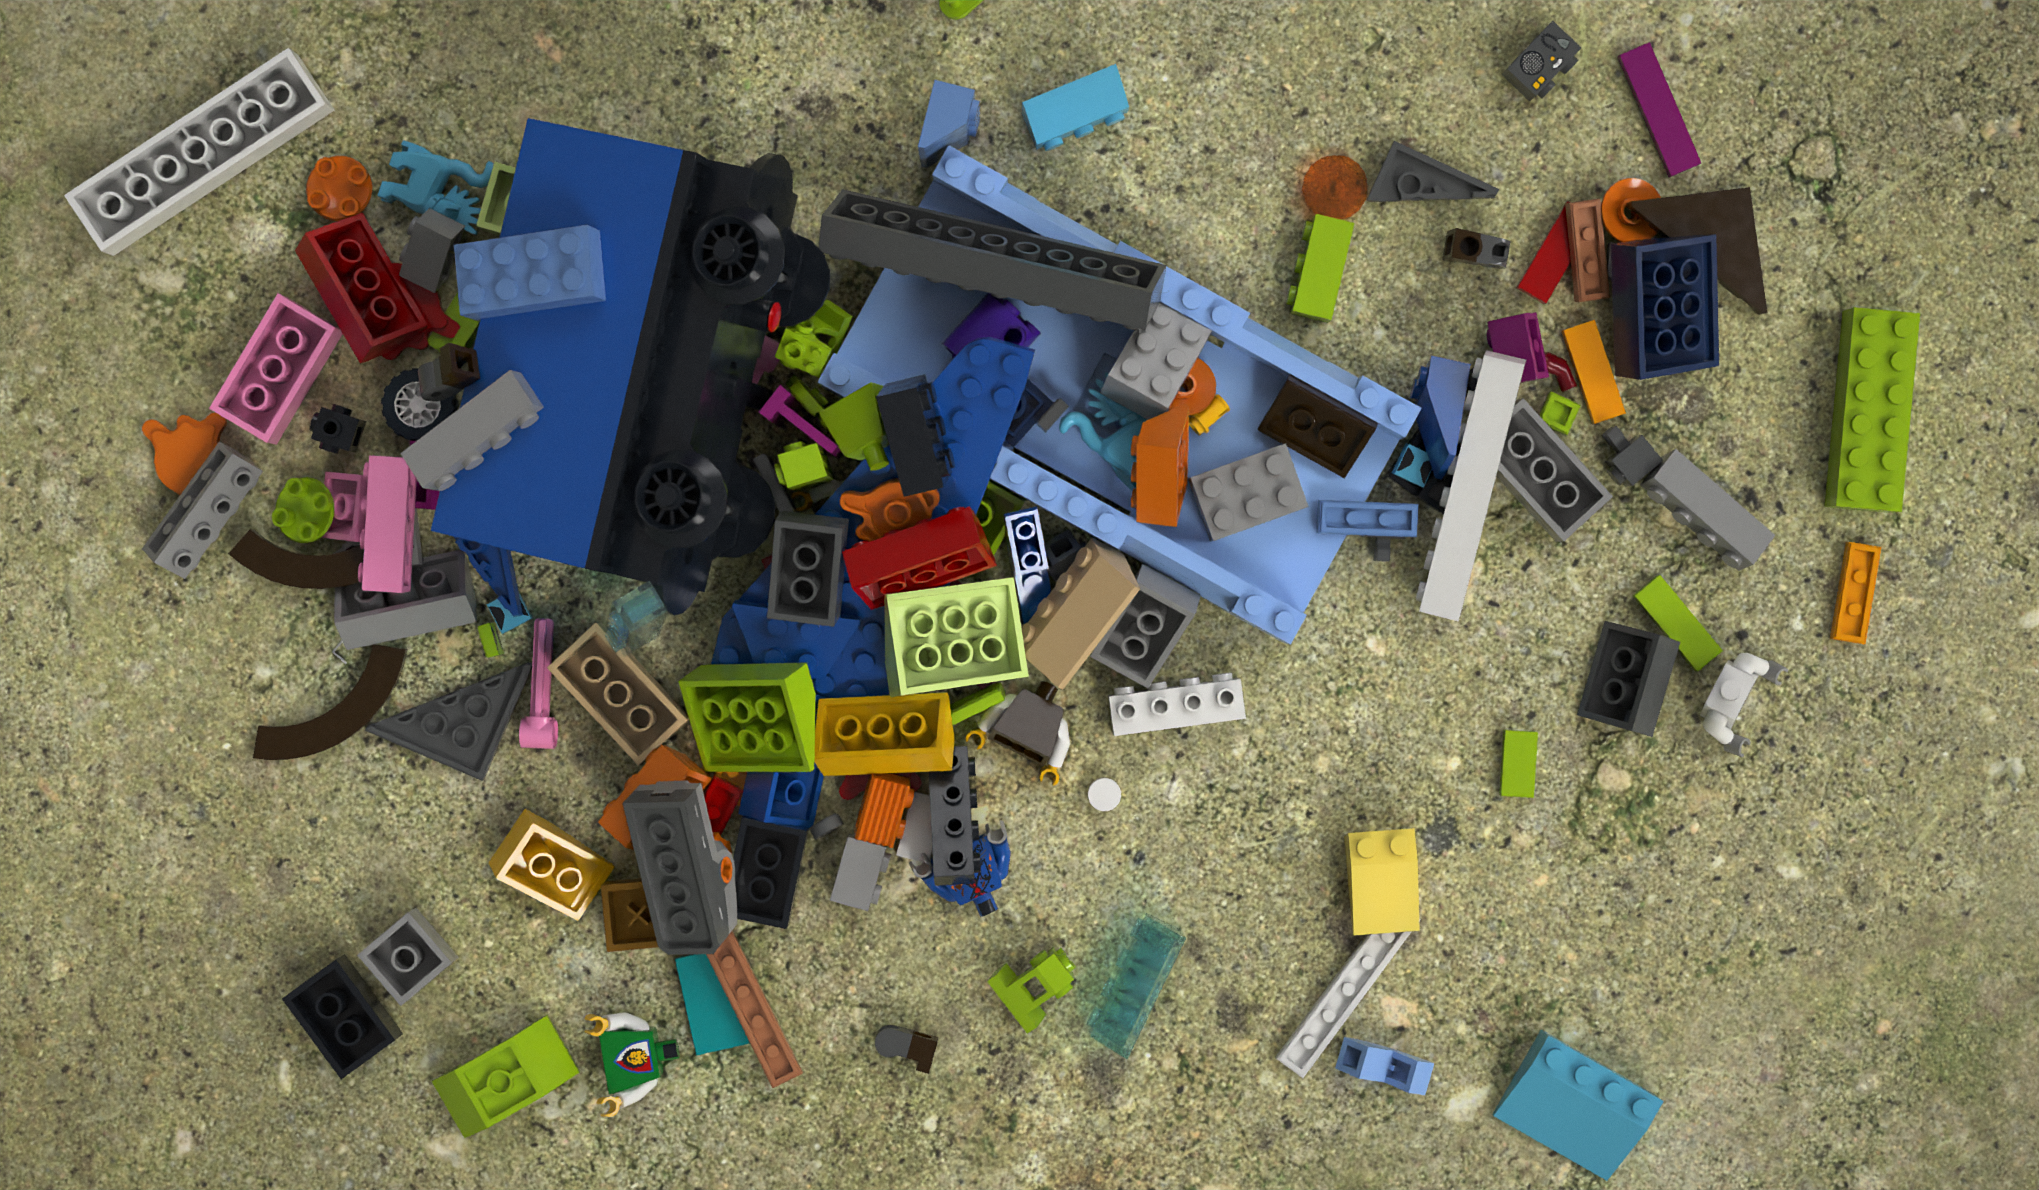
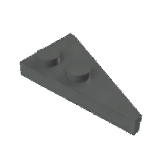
M1393 141L1366 201L1399 202L1493 199L1499 189Z

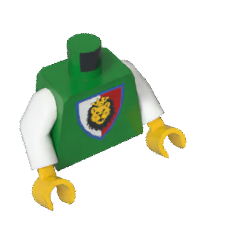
M627 1012L608 1014L602 1017L594 1014L585 1016V1020L596 1021L594 1029L585 1030L584 1032L592 1036H599L608 1093L614 1094L613 1097H600L596 1103L603 1104L607 1101L610 1105L609 1111L601 1114V1116L612 1117L618 1113L619 1108L622 1109L641 1100L657 1085L658 1078L663 1074L662 1061L680 1058L677 1039L659 1042L656 1027L649 1026L646 1020Z

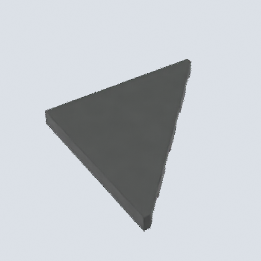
M527 662L368 725L365 731L483 781L531 673L532 662Z

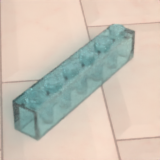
M650 581L612 602L607 623V635L605 637L613 651L616 653L620 650L624 657L659 637L668 611Z

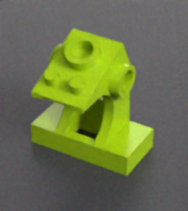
M825 300L823 306L809 320L792 327H786L775 358L779 359L781 364L788 368H798L820 378L833 353H838L853 316L830 300ZM820 334L831 336L828 345L819 340Z
M1052 947L1048 953L1045 950L1041 951L1029 961L1032 967L1021 975L1016 976L1009 965L1005 963L987 980L988 984L1027 1034L1037 1028L1047 1015L1040 1005L1054 995L1057 999L1063 997L1073 988L1071 982L1074 980L1072 970L1076 966L1069 960L1062 948L1056 951ZM1036 976L1046 990L1037 996H1032L1023 984Z

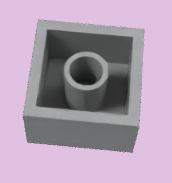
M417 908L407 912L357 955L400 1006L410 1000L459 958Z

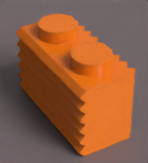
M891 773L869 774L854 827L855 839L888 846L889 848H893L896 838L902 839L906 820L901 818L904 808H911L915 789L910 788V778Z

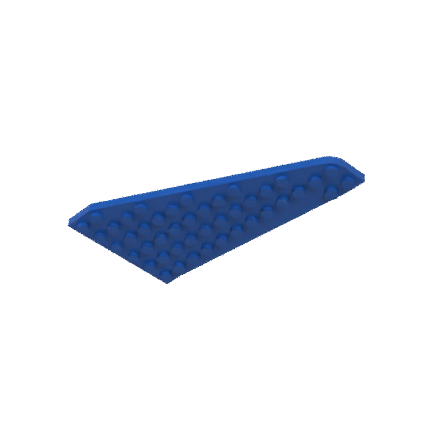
M992 337L977 338L967 343L932 382L937 395V402L933 403L936 416L941 415L944 420L946 435L942 436L945 449L950 448L953 453L955 468L951 469L952 473L945 486L937 489L940 494V501L933 509L931 519L946 515L949 510L956 507L966 508L970 506L974 513L977 514L1026 386L1035 349ZM889 445L884 448L889 461L886 467L871 471L866 459L862 460L814 514L849 519L846 550L851 549L855 543L864 541L858 538L855 533L857 526L863 522V517L842 509L839 502L840 497L845 491L867 492L884 481L898 478ZM772 562L738 600L768 605ZM845 565L841 614L861 616L862 621L824 680L812 679L815 693L827 698L890 695L885 667V605L871 610L852 589ZM950 582L947 583V584L938 586V587H946V586H949V585H950ZM732 607L722 618L711 665L755 664Z

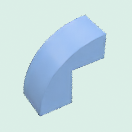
M1344 1037L1335 1069L1358 1079L1384 1082L1408 1093L1425 1095L1434 1063L1382 1045Z

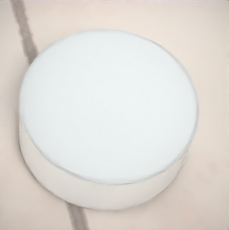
M1104 777L1098 778L1089 786L1088 799L1095 809L1110 811L1119 804L1121 790L1114 780Z

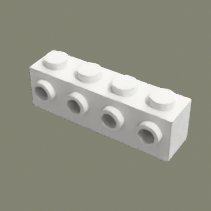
M1232 673L1212 675L1213 681L1200 683L1199 677L1180 679V686L1167 687V683L1164 681L1151 683L1149 688L1143 691L1134 692V686L1114 688L1115 694L1108 695L1113 735L1119 736L1246 719L1241 679L1233 678Z

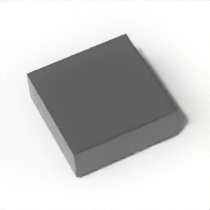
M1061 398L1057 399L1037 421V425L1046 433L1069 406Z

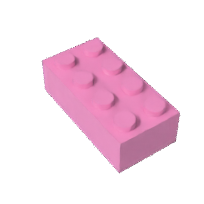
M277 293L209 409L264 442L277 445L343 333L337 326L292 299Z

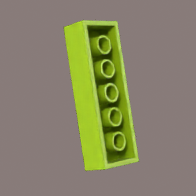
M1858 307L1842 311L1824 507L1884 513L1902 512L1920 313Z

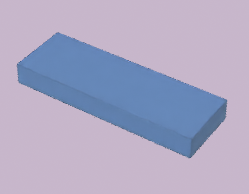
M1318 500L1316 533L1417 537L1419 504Z

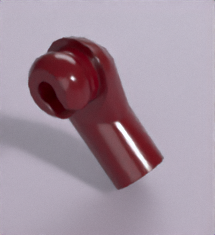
M1544 352L1548 373L1555 375L1561 392L1576 387L1577 384L1567 361L1550 352Z

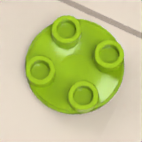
M310 477L291 478L286 482L285 487L278 496L275 510L272 513V522L280 528L287 538L294 542H314L320 539L332 524L334 501L329 489L319 480Z

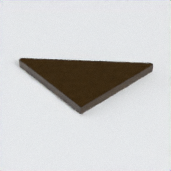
M1750 187L1627 203V208L1630 211L1636 212L1663 238L1716 234L1718 283L1734 296L1745 301L1754 309L1753 311L1756 314L1768 313Z

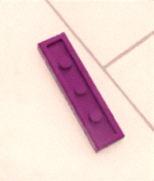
M1648 42L1620 54L1617 58L1668 177L1670 178L1700 165L1701 160L1651 43Z

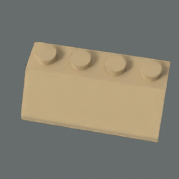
M1091 538L1087 545L1078 551L1075 561L1066 573L1060 575L1051 593L1039 603L1037 611L1029 622L1021 627L1026 659L1062 690L1140 590L1124 553Z

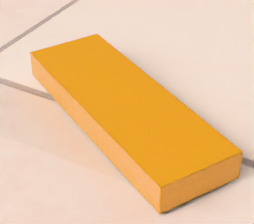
M1595 320L1562 330L1561 332L1592 425L1626 414Z
M1846 542L1830 639L1866 644L1882 547Z

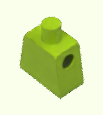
M872 382L819 413L842 453L852 459H866L869 469L875 471L889 464L884 451L889 442L876 396L884 386Z

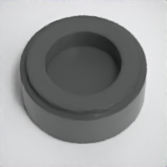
M834 813L811 826L810 832L814 839L817 840L838 829L844 823L839 814Z

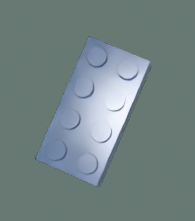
M589 225L454 245L461 316L480 321L482 318L606 301L600 230Z

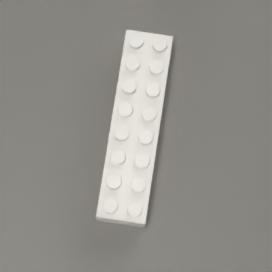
M287 48L64 196L101 252L114 256L335 110L299 55L290 48Z

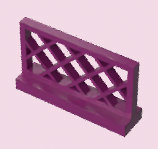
M779 386L759 413L779 428L786 419L839 459L843 455L839 446L795 413L793 410L800 402L786 389Z

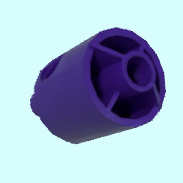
M987 293L944 340L942 345L952 354L953 359L967 343L977 338L992 337L1029 348L1041 332L1028 320L1025 321L1019 315L1021 312L1007 299L997 298Z

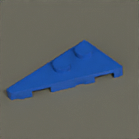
M454 537L455 543L467 554L470 563L482 579L488 582L498 595L497 599L503 607L508 609L513 617L522 616L511 550Z

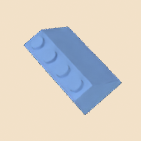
M934 80L918 144L921 167L928 168L940 161L948 145L959 150L968 144L969 136L976 137L980 122V101L975 100L974 89Z

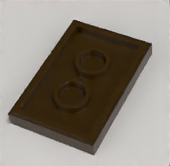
M1290 374L1257 430L1281 444L1286 443L1290 449L1345 479L1375 432L1378 423Z

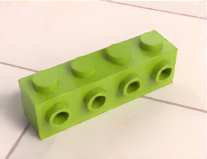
M800 441L784 446L785 453L778 455L780 463L774 464L779 483L796 492L835 480L826 450L818 443L808 445Z

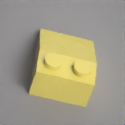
M1415 828L1355 832L1345 835L1344 844L1353 936L1420 931Z

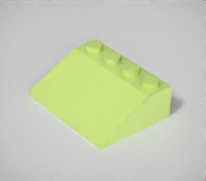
M1014 577L884 595L885 667L890 697L1029 677Z

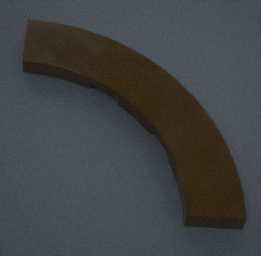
M250 529L228 554L247 569L270 581L298 588L329 589L360 583L358 581L359 564L363 563L364 549H361L360 545L349 550L330 555L298 554L273 544L256 530Z
M373 644L370 658L360 680L339 704L325 714L304 723L290 726L259 725L253 758L288 760L306 757L339 745L355 735L379 713L392 690L396 687L405 664L408 649Z

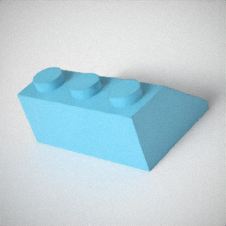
M1114 64L1022 102L1021 113L1036 150L1044 147L1045 151H1049L1063 145L1062 139L1075 135L1077 139L1094 132L1093 126L1105 122L1107 126L1122 121L1125 119L1124 114L1129 110V104L1118 68Z

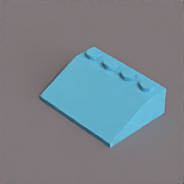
M1540 1030L1492 1115L1607 1181L1646 1133L1664 1101L1652 1092L1547 1032Z

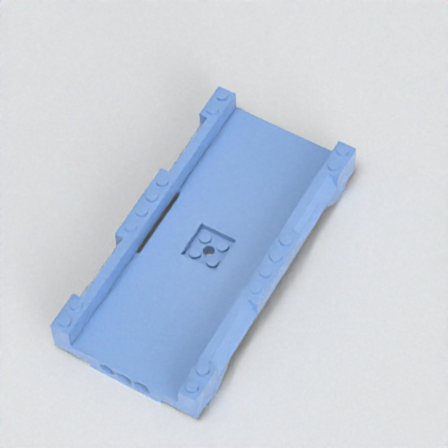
M949 145L932 174L933 181L918 206L1160 263L1122 241L1118 245L1039 202L1033 196L1009 184L1007 177ZM1166 266L1160 302L1212 330L1210 335L1225 342L1222 348L1207 341L1198 358L1204 361L1212 370L1216 379V394L1225 400L1230 411L1226 412L1212 424L1207 434L1203 432L1199 436L1189 426L1188 479L1282 445L1257 429L1290 374L1378 423L1375 432L1345 479L1287 447L1309 507L1210 542L1189 481L1177 527L1136 522V508H1131L1132 491L1116 476L1111 465L1086 445L1081 439L1078 426L1072 425L1064 434L1059 430L1061 418L1069 412H1081L1091 420L1095 432L1102 438H1107L1123 427L1119 425V420L1104 426L1101 424L1105 417L1096 418L1094 416L1101 409L1088 405L1090 401L1100 400L1089 393V389L1101 392L1096 379H1100L1105 383V372L1109 373L1134 330L1127 329L1122 324L1115 322H1098L1090 319L1089 316L1077 313L1064 314L1058 312L1056 308L1043 305L1030 306L1022 300L1010 297L1003 298L1004 300L1007 299L1021 312L1019 315L1025 321L1028 320L1041 332L1029 347L1035 349L1028 379L1053 402L1061 398L1069 406L1046 433L1036 422L1016 444L1015 448L1130 511V514L1128 516L1012 452L1014 448L1006 440H1004L990 479L1109 546L1126 553L1191 589L1204 599L1283 643L1291 645L1307 616L1304 614L1305 609L1346 535L1316 533L1318 500L1365 502L1398 441L1407 436L1421 407L1363 375L1358 378L1337 365L1325 361L1248 318L1250 312ZM884 268L838 353H833L818 380V384L835 395L844 398L870 382L884 386L887 383L923 374L926 375L927 383L933 382L952 361V354L942 343L989 292L963 290L955 284L947 282L934 283L928 281L925 277L913 274L900 275L892 269ZM1183 387L1179 390L1180 392H1186ZM1019 401L1015 413L1019 412V410L1021 409V401Z

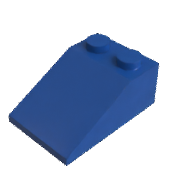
M1431 355L1426 367H1420L1418 377L1413 381L1410 398L1415 399L1414 404L1421 407L1416 421L1434 476L1442 480L1456 456L1471 364Z

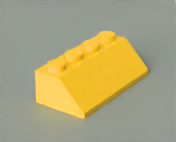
M948 693L909 694L896 697L886 695L819 699L815 728L814 762L823 776L952 771L955 740Z

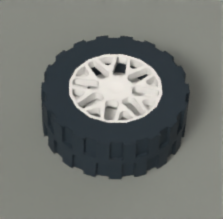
M412 368L409 371L404 370L397 377L394 376L390 380V384L385 387L384 397L381 398V404H383V410L381 411L382 415L386 418L388 427L392 428L398 436L410 441L419 440L457 411V407H459L456 395L441 401L424 400L420 393L418 368Z

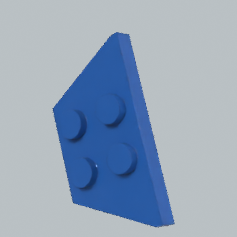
M735 600L732 605L755 664L807 663L811 678L824 680L862 621L861 616L841 614L835 626L831 627L768 619V605L763 603Z

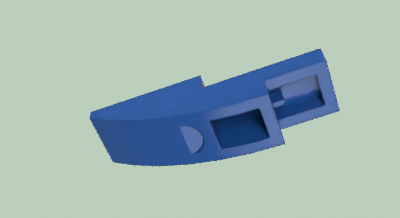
M1037 506L1004 514L1011 574L1015 581L1023 625L1029 622L1037 611L1039 603L1051 593L1047 571L1049 567Z

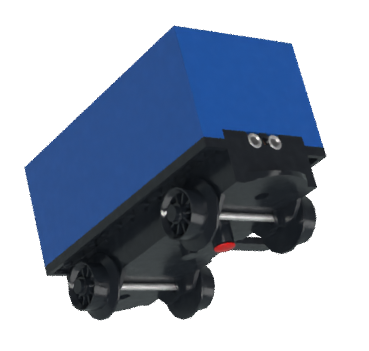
M530 118L527 119L500 238L581 225H589L600 230L606 301L480 319L473 348L477 352L480 379L464 388L460 408L509 370L523 374L544 408L537 412L539 419L534 424L524 429L518 426L509 433L512 439L505 446L496 450L491 447L481 454L484 461L471 470L463 468L454 475L457 481L439 493L431 531L597 572L650 583L654 599L660 609L674 616L684 613L692 605L699 591L705 592L712 560L717 557L739 558L754 552L768 538L775 522L776 508L771 488L758 472L740 465L736 459L743 431L741 425L745 408L749 407L760 411L773 394V390L752 383L757 358H760L766 332L772 333L778 326L792 327L809 320L823 306L830 290V269L824 253L813 241L795 234L791 228L798 195L793 193L792 172L789 162L783 155L767 153L747 168L708 160L697 152Z

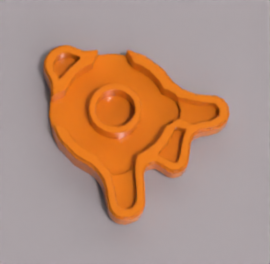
M216 412L211 413L202 421L187 415H181L177 419V428L174 431H171L161 422L154 419L147 420L143 424V434L151 441L155 449L154 464L156 473L166 487L178 495L182 494L220 441L221 433L227 425V419Z
M899 478L884 481L867 492L845 491L842 493L839 502L842 509L863 517V522L857 526L855 533L858 538L870 542L882 538L885 533L891 530H904L915 526L922 519L932 518L933 509L940 501V494L935 489L904 497Z

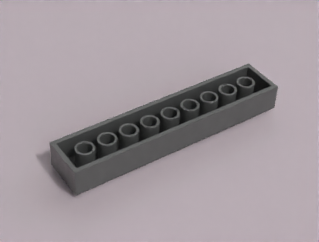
M844 189L841 190L822 214L818 246L823 253L829 254L834 259H850L861 262L862 265L867 267H884L892 269L900 275L913 274L925 277L928 281L934 283L947 282L958 285L963 290L989 292L997 298L1010 297L1022 300L1030 306L1043 305L1052 307L1064 314L1077 313L1089 316L1090 319L1098 322H1115L1132 330H1146L1161 300L1167 266Z

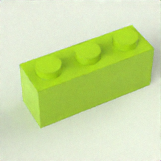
M1315 214L1311 222H1305L1301 240L1307 242L1304 254L1298 253L1294 272L1299 273L1296 286L1290 285L1286 304L1291 305L1289 314L1326 323L1332 320L1355 223L1320 214Z

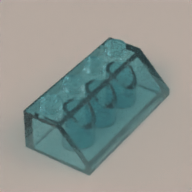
M1148 913L1145 914L1143 920L1137 918L1130 933V936L1134 937L1129 949L1123 948L1115 964L1120 968L1114 979L1109 977L1101 992L1105 999L1100 1009L1094 1007L1086 1024L1091 1027L1089 1033L1092 1038L1128 1059L1186 940L1181 929Z

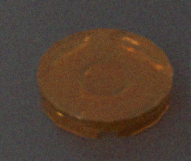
M1332 155L1320 158L1309 167L1303 177L1301 191L1304 203L1312 214L1345 220L1361 209L1367 199L1368 185L1366 174L1357 162L1347 156Z

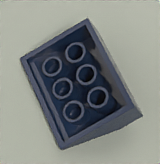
M1716 234L1643 239L1611 244L1615 376L1643 380L1719 366Z

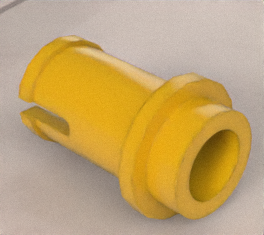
M1216 394L1211 404L1205 410L1190 415L1189 426L1199 436L1203 432L1207 434L1209 427L1226 412L1228 413L1230 408L1225 400Z

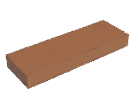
M1601 199L1565 203L1574 301L1585 302L1610 298Z

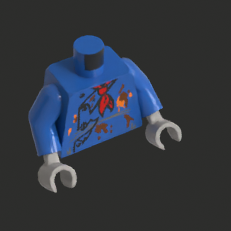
M1000 820L1001 827L996 831L990 830L989 825L986 824V833L980 835L979 840L973 841V853L980 852L981 873H975V884L935 886L933 857L929 860L925 853H921L924 860L921 865L915 866L912 861L909 862L914 875L921 878L931 891L948 902L957 901L961 906L973 900L980 917L996 911L998 907L991 892L1002 887V880L1008 875L1011 857L1005 823L1003 820Z

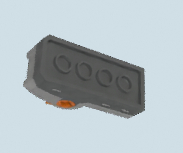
M686 780L658 781L656 784L639 785L623 802V807L658 947L668 955L714 954L737 925L735 866L731 855L730 841L723 839L719 832H712L701 783H689Z

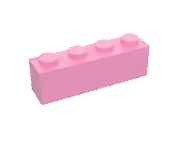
M369 455V462L365 463L363 469L364 481L368 483L367 495L363 496L361 505L362 514L366 516L365 529H362L360 533V548L364 549L363 563L359 564L358 581L362 583V590L410 592L417 479L403 457Z

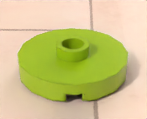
M793 375L786 382V386L791 389L790 392L814 417H818L821 422L820 424L829 431L819 413L827 408L825 405L828 403V400L816 387L810 390L802 380Z

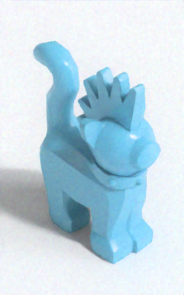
M403 140L401 144L402 152H393L389 165L399 171L404 168L410 169L412 172L407 185L382 181L377 196L382 201L390 204L398 200L409 209L422 215L429 208L465 225L464 230L477 235V231L470 223L477 225L478 219L472 215L480 214L481 208L470 206L478 203L480 199L477 197L466 199L469 191L465 189L459 193L460 187L457 185L445 197L441 193L451 175L461 177L470 186L478 188L488 186L494 163L488 161L483 173L477 174L470 164L458 159H448L441 155H435L424 147Z
M1105 372V378H1107L1108 372ZM1096 379L1097 385L1102 390L1104 383L1100 379ZM1089 389V393L1100 400L1090 401L1088 405L1101 409V411L1094 415L1096 418L1105 417L1101 424L1104 426L1119 420V425L1123 427L1107 438H1102L1095 432L1092 422L1087 416L1081 412H1069L1061 418L1059 430L1064 434L1072 425L1078 426L1081 439L1086 445L1110 464L1116 476L1133 491V488H1136V482H1131V471L1133 462H1136V456H1131L1132 438L1134 435L1139 436L1142 423L1148 419L1102 395L1099 391Z

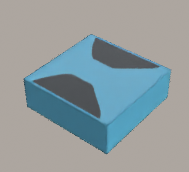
M1406 443L1392 474L1424 488L1432 471L1427 452Z
M520 593L522 616L513 617L510 611L505 609L498 599L486 604L502 634L533 619Z

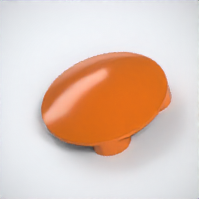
M323 157L316 162L307 180L306 194L308 204L320 216L331 221H340L362 213L372 196L371 177L367 169L351 157Z

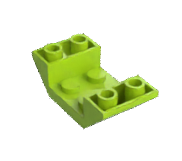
M547 1014L519 1030L514 1036L465 1064H460L432 1080V1083L463 1137L467 1138L493 1126L547 1095L580 1073V1070Z

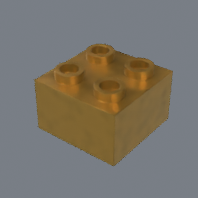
M635 878L604 882L601 885L607 952L658 947L642 879Z

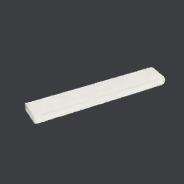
M1411 932L1365 935L1276 1055V1059L1304 1078Z

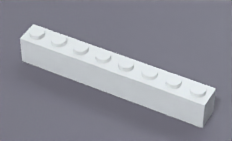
M1487 350L1483 359H1476L1472 377L1477 378L1478 381L1475 391L1469 390L1465 401L1464 410L1470 411L1467 424L1461 422L1458 443L1462 444L1459 456H1455L1448 469V474L1454 476L1451 488L1444 486L1439 506L1445 507L1443 519L1436 518L1432 538H1436L1437 543L1435 551L1428 550L1424 569L1430 571L1427 582L1420 581L1416 596V600L1421 601L1419 612L1459 621L1526 362L1525 359Z

